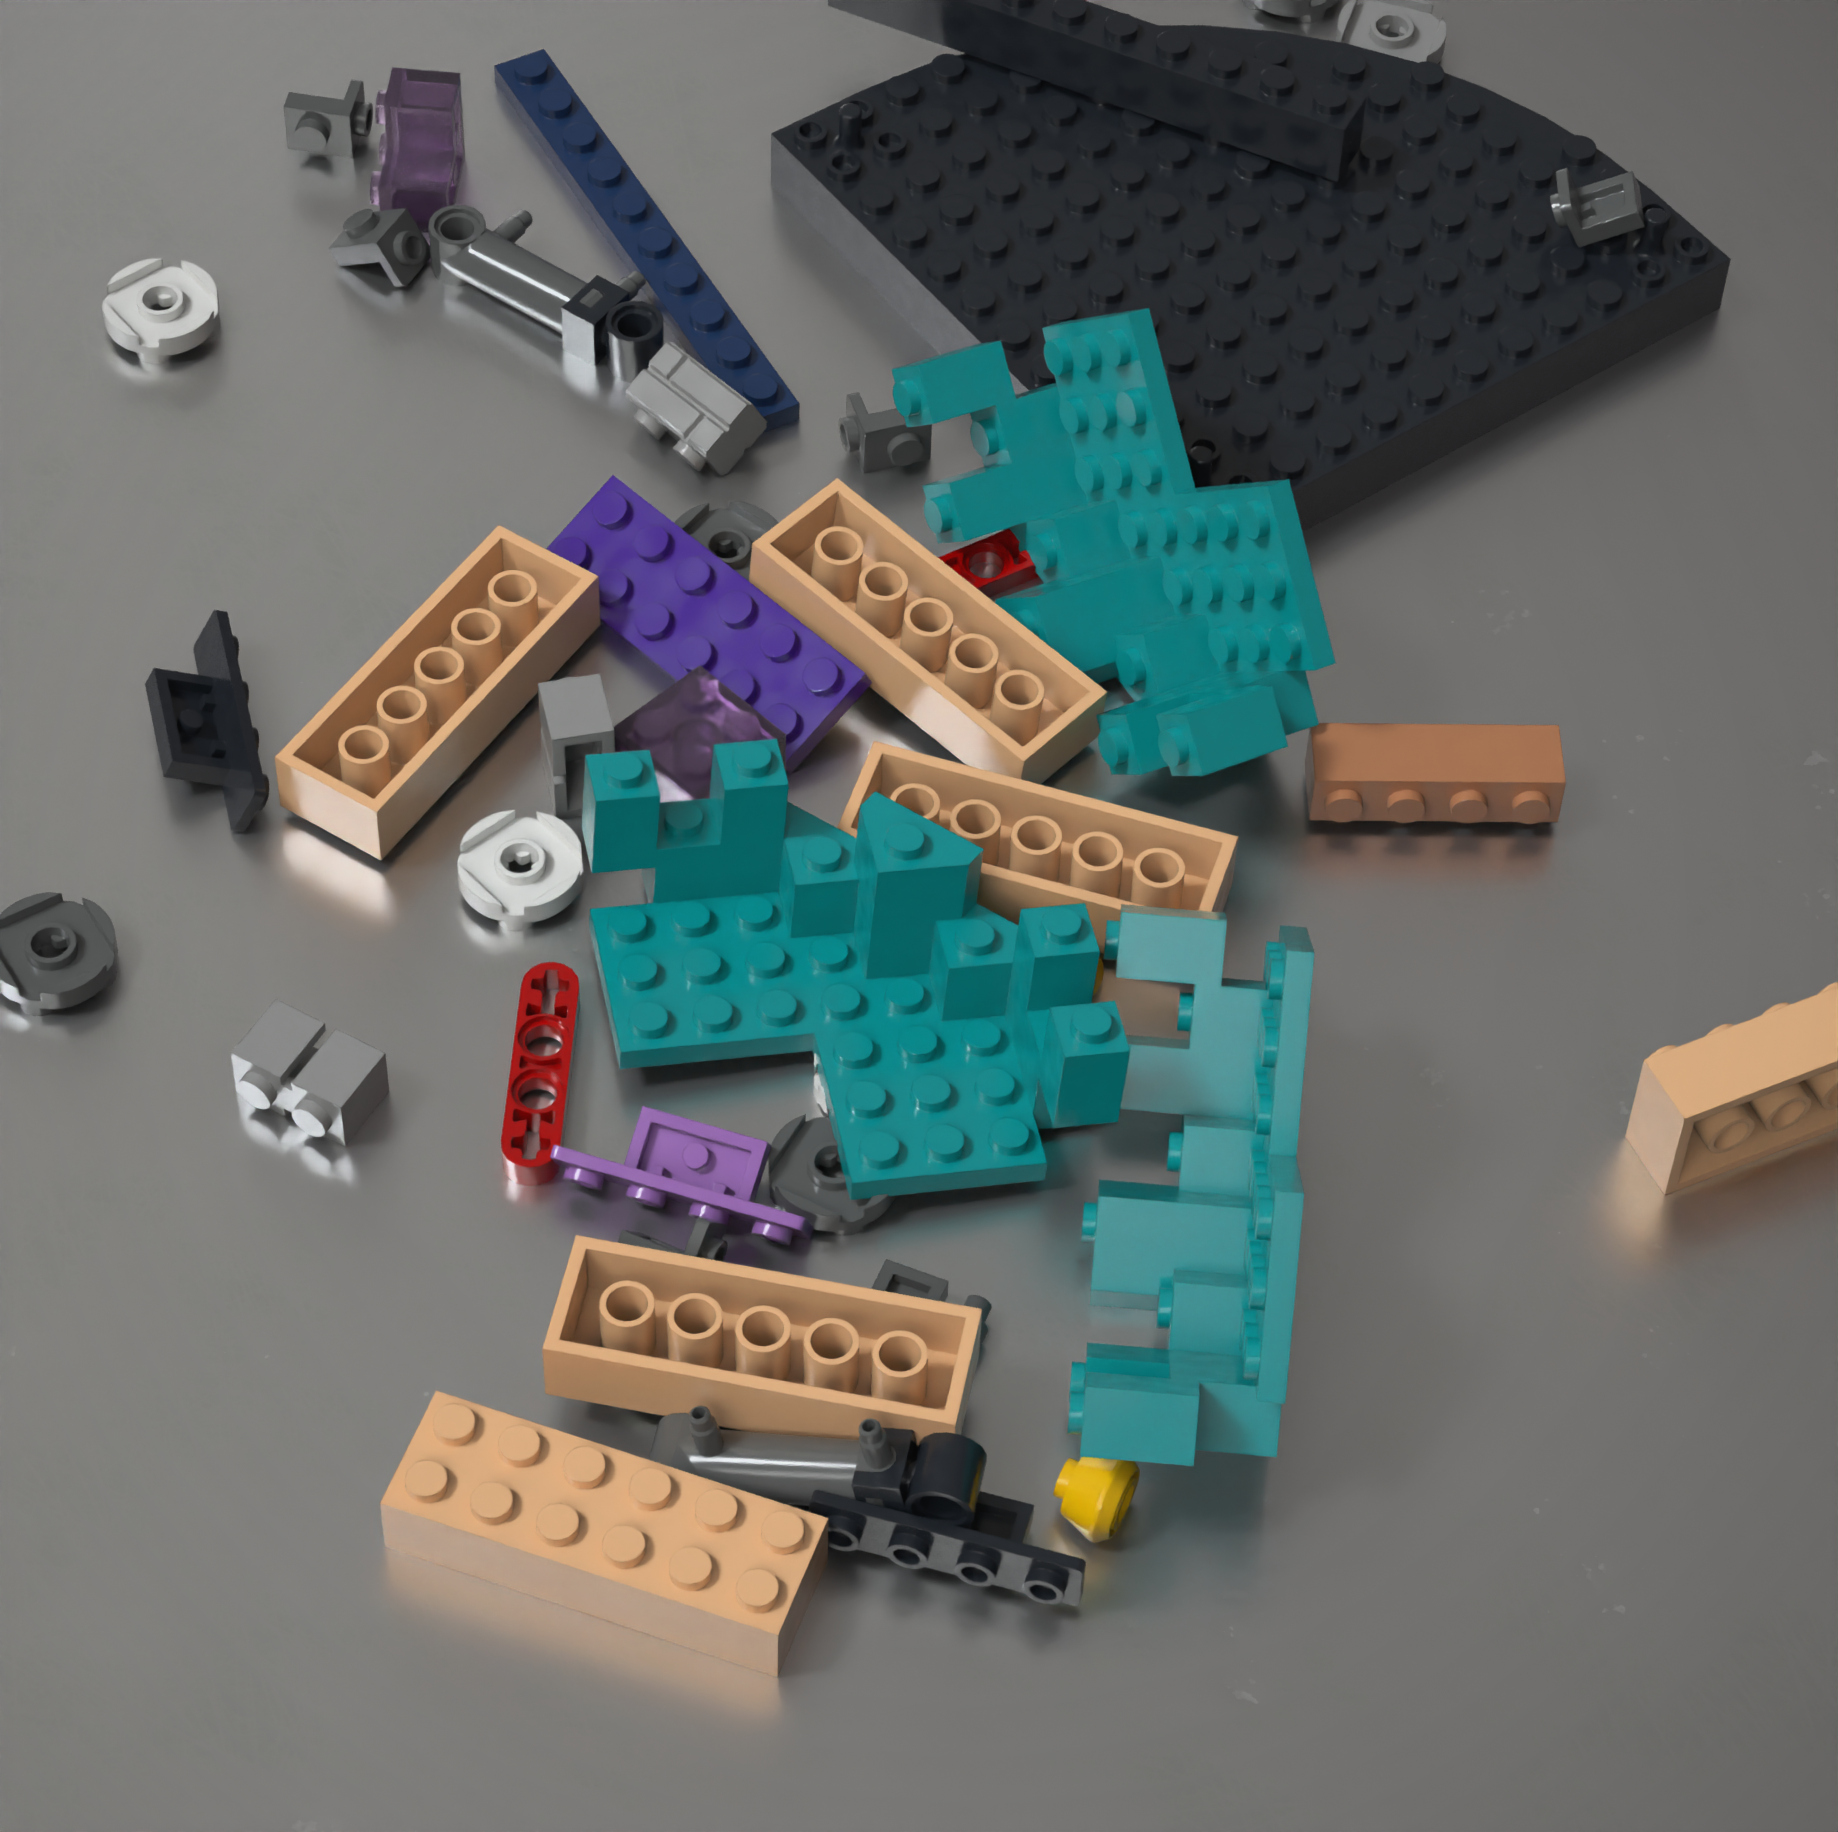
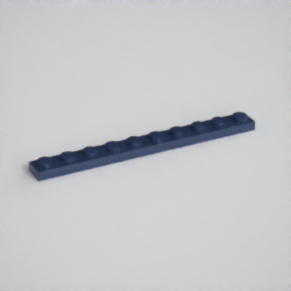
M541 49L494 65L495 83L630 273L632 271H639L644 275L645 285L641 288L652 305L660 310L664 322L686 353L754 405L767 421V428L763 433L799 420L800 403L547 52Z

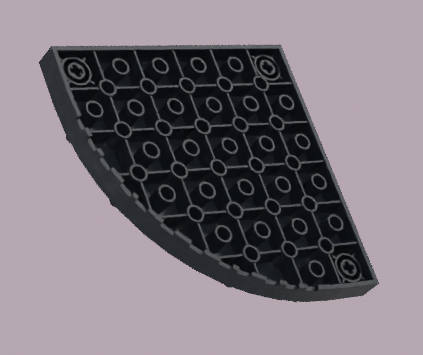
M1159 25L1367 96L1360 149L1338 182L966 53L960 55H938L929 64L864 89L771 133V184L940 354L975 344L1001 340L1015 395L1056 383L1055 376L1051 373L1045 361L1044 345L1046 341L1042 328L1065 321L1149 308L1195 488L1289 479L1302 532L1719 309L1731 260L1637 178L1636 180L1640 186L1645 227L1578 247L1569 227L1559 228L1552 211L1550 196L1558 193L1556 171L1568 168L1577 188L1628 173L1610 157L1598 150L1593 140L1586 136L1574 135L1548 118L1489 89L1444 73L1443 68L1434 62L1424 61L1417 63L1347 43L1277 31L1208 25Z

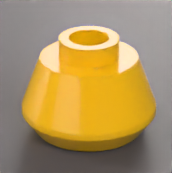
M1081 1457L1077 1461L1069 1458L1059 1474L1053 1496L1062 1500L1060 1513L1089 1541L1095 1543L1111 1539L1120 1527L1131 1504L1139 1481L1140 1469L1135 1461Z

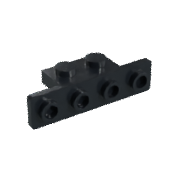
M214 610L193 649L198 675L153 668L145 683L163 777L221 785L231 830L245 832L256 812L261 811L267 803L269 779L266 774L262 773L258 755L259 733L255 727H252L248 709L249 688L247 682L242 681L238 663L239 642L237 637L232 635L227 611Z
M820 1490L813 1492L809 1503V1512L828 1518V1546L841 1551L858 1549L889 1557L894 1563L906 1568L919 1569L927 1567L957 1575L964 1582L975 1586L996 1585L1023 1592L1031 1599L1044 1604H1058L1060 1602L1073 1606L1080 1604L1084 1588L1086 1561L1078 1557L1026 1544L1033 1521L1034 1505L980 1491L974 1521L968 1527L962 1528Z

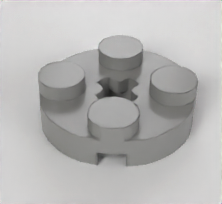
M1351 0L1341 10L1338 17L1336 42L1347 43L1417 63L1429 61L1438 64L1443 56L1447 26L1443 17L1439 22L1438 18L1432 14L1433 5L1427 0H1369L1358 5V0ZM1388 32H1394L1398 34V37H1387Z

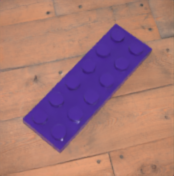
M614 475L610 477L546 548L552 553L599 576L600 622L748 741L777 739L785 771L790 775L872 684L865 672Z

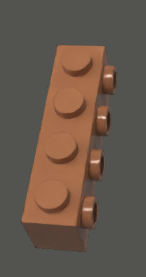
M1319 723V725L1309 728L1305 757L1309 820L1335 822L1396 821L1400 823L1414 821H1449L1460 823L1521 822L1525 824L1558 822L1566 785L1559 725Z

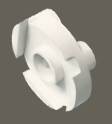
M162 258L141 260L121 269L111 278L107 285L108 295L103 301L102 307L106 330L117 344L129 351L137 352L139 359L145 363H163L171 355L195 348L206 339L215 336L220 330L217 286L209 273L194 263L181 260V268L163 266ZM158 303L160 306H162V307H164V308H165V307H171V308L166 309V310L156 311V310H152V309H151V306Z
M516 810L497 812L474 824L461 841L457 870L459 889L462 896L477 912L488 918L498 920L500 926L506 930L523 931L531 927L534 922L545 920L558 914L570 905L583 890L584 873L580 840L565 822L551 814L536 811L537 819L530 817L516 818ZM515 860L520 865L527 864L530 861L534 864L531 866L530 871L514 873L509 871L508 863Z

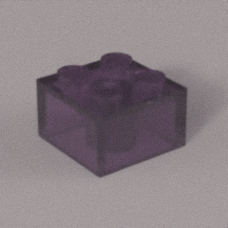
M700 665L614 726L615 752L650 750L660 792V803L709 798L713 744L777 739L786 771V734Z

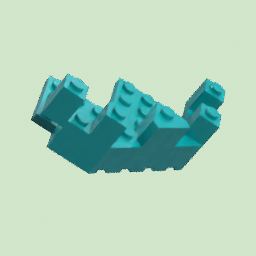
M1149 308L1065 321L1042 328L1046 341L1044 345L1045 361L1051 373L1054 374L1056 383L1016 395L1001 340L971 345L891 369L895 381L893 386L894 403L898 412L904 417L907 428L936 424L970 413L972 419L970 428L971 440L975 450L982 457L984 467L923 485L926 497L924 503L925 519L931 531L935 533L938 544L964 542L1010 528L1020 541L1019 551L1027 550L1032 562L1036 566L1035 572L1044 584L997 598L995 603L1094 682L1100 683L1116 677L1135 701L1096 715L1100 729L1098 735L1099 750L1104 761L1109 765L1112 775H1143L1169 766L1172 776H1204L1288 747L1287 735L1319 725L1306 671H1315L1336 664L1290 481L1285 479L1195 488Z
M777 739L713 744L709 798L660 803V792L650 750L585 755L582 831L591 872L602 873L642 869V879L648 901L647 904L590 909L589 929L619 1069L813 1051L818 1062L817 1070L821 1086L824 1089L826 1106L830 1110L829 1118L834 1138L837 1140V1150L850 1200L866 1199L884 1194L895 1196L1045 1180L1047 1160L1038 1129L1118 1122L1131 1051L1116 1002L1091 1003L1100 950L1085 903L1021 909L1018 925L976 903L983 848L876 791L860 806L857 838L788 802L789 783Z
M1121 904L1120 921L1107 920L1104 959L1116 960V978L1193 984V991H1180L1177 1031L1189 1032L1188 1040L1126 1035L1131 1052L1120 1108L1124 1110L1182 1114L1181 1132H1169L1166 1171L1178 1172V1186L1099 1179L1097 1203L1084 1202L1081 1242L1094 1243L1089 1305L1157 1311L1156 1328L1169 1329L1167 1349L1087 1342L1085 1363L1072 1361L1069 1390L1070 1404L1067 1434L1081 1435V1457L1194 1466L1195 1450L1277 1457L1281 1405L1286 1403L1304 1202V1189L1296 1155L1315 954L1307 927L1280 925L1279 942L1266 941L1263 981L1222 978L1227 927L1226 913Z

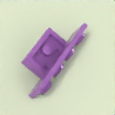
M642 1106L624 1165L553 1145L550 1158L560 1167L566 1169L563 1179L569 1182L601 1190L603 1182L606 1180L628 1187L626 1197L642 1204L664 1208L668 1198L691 1205L688 1215L696 1219L699 1217L714 1219L726 1224V1226L729 1217L754 1224L751 1232L753 1235L784 1245H790L793 1235L805 1239L811 1238L813 1225L805 1217L754 1203L768 1160V1154L772 1147L767 1141Z

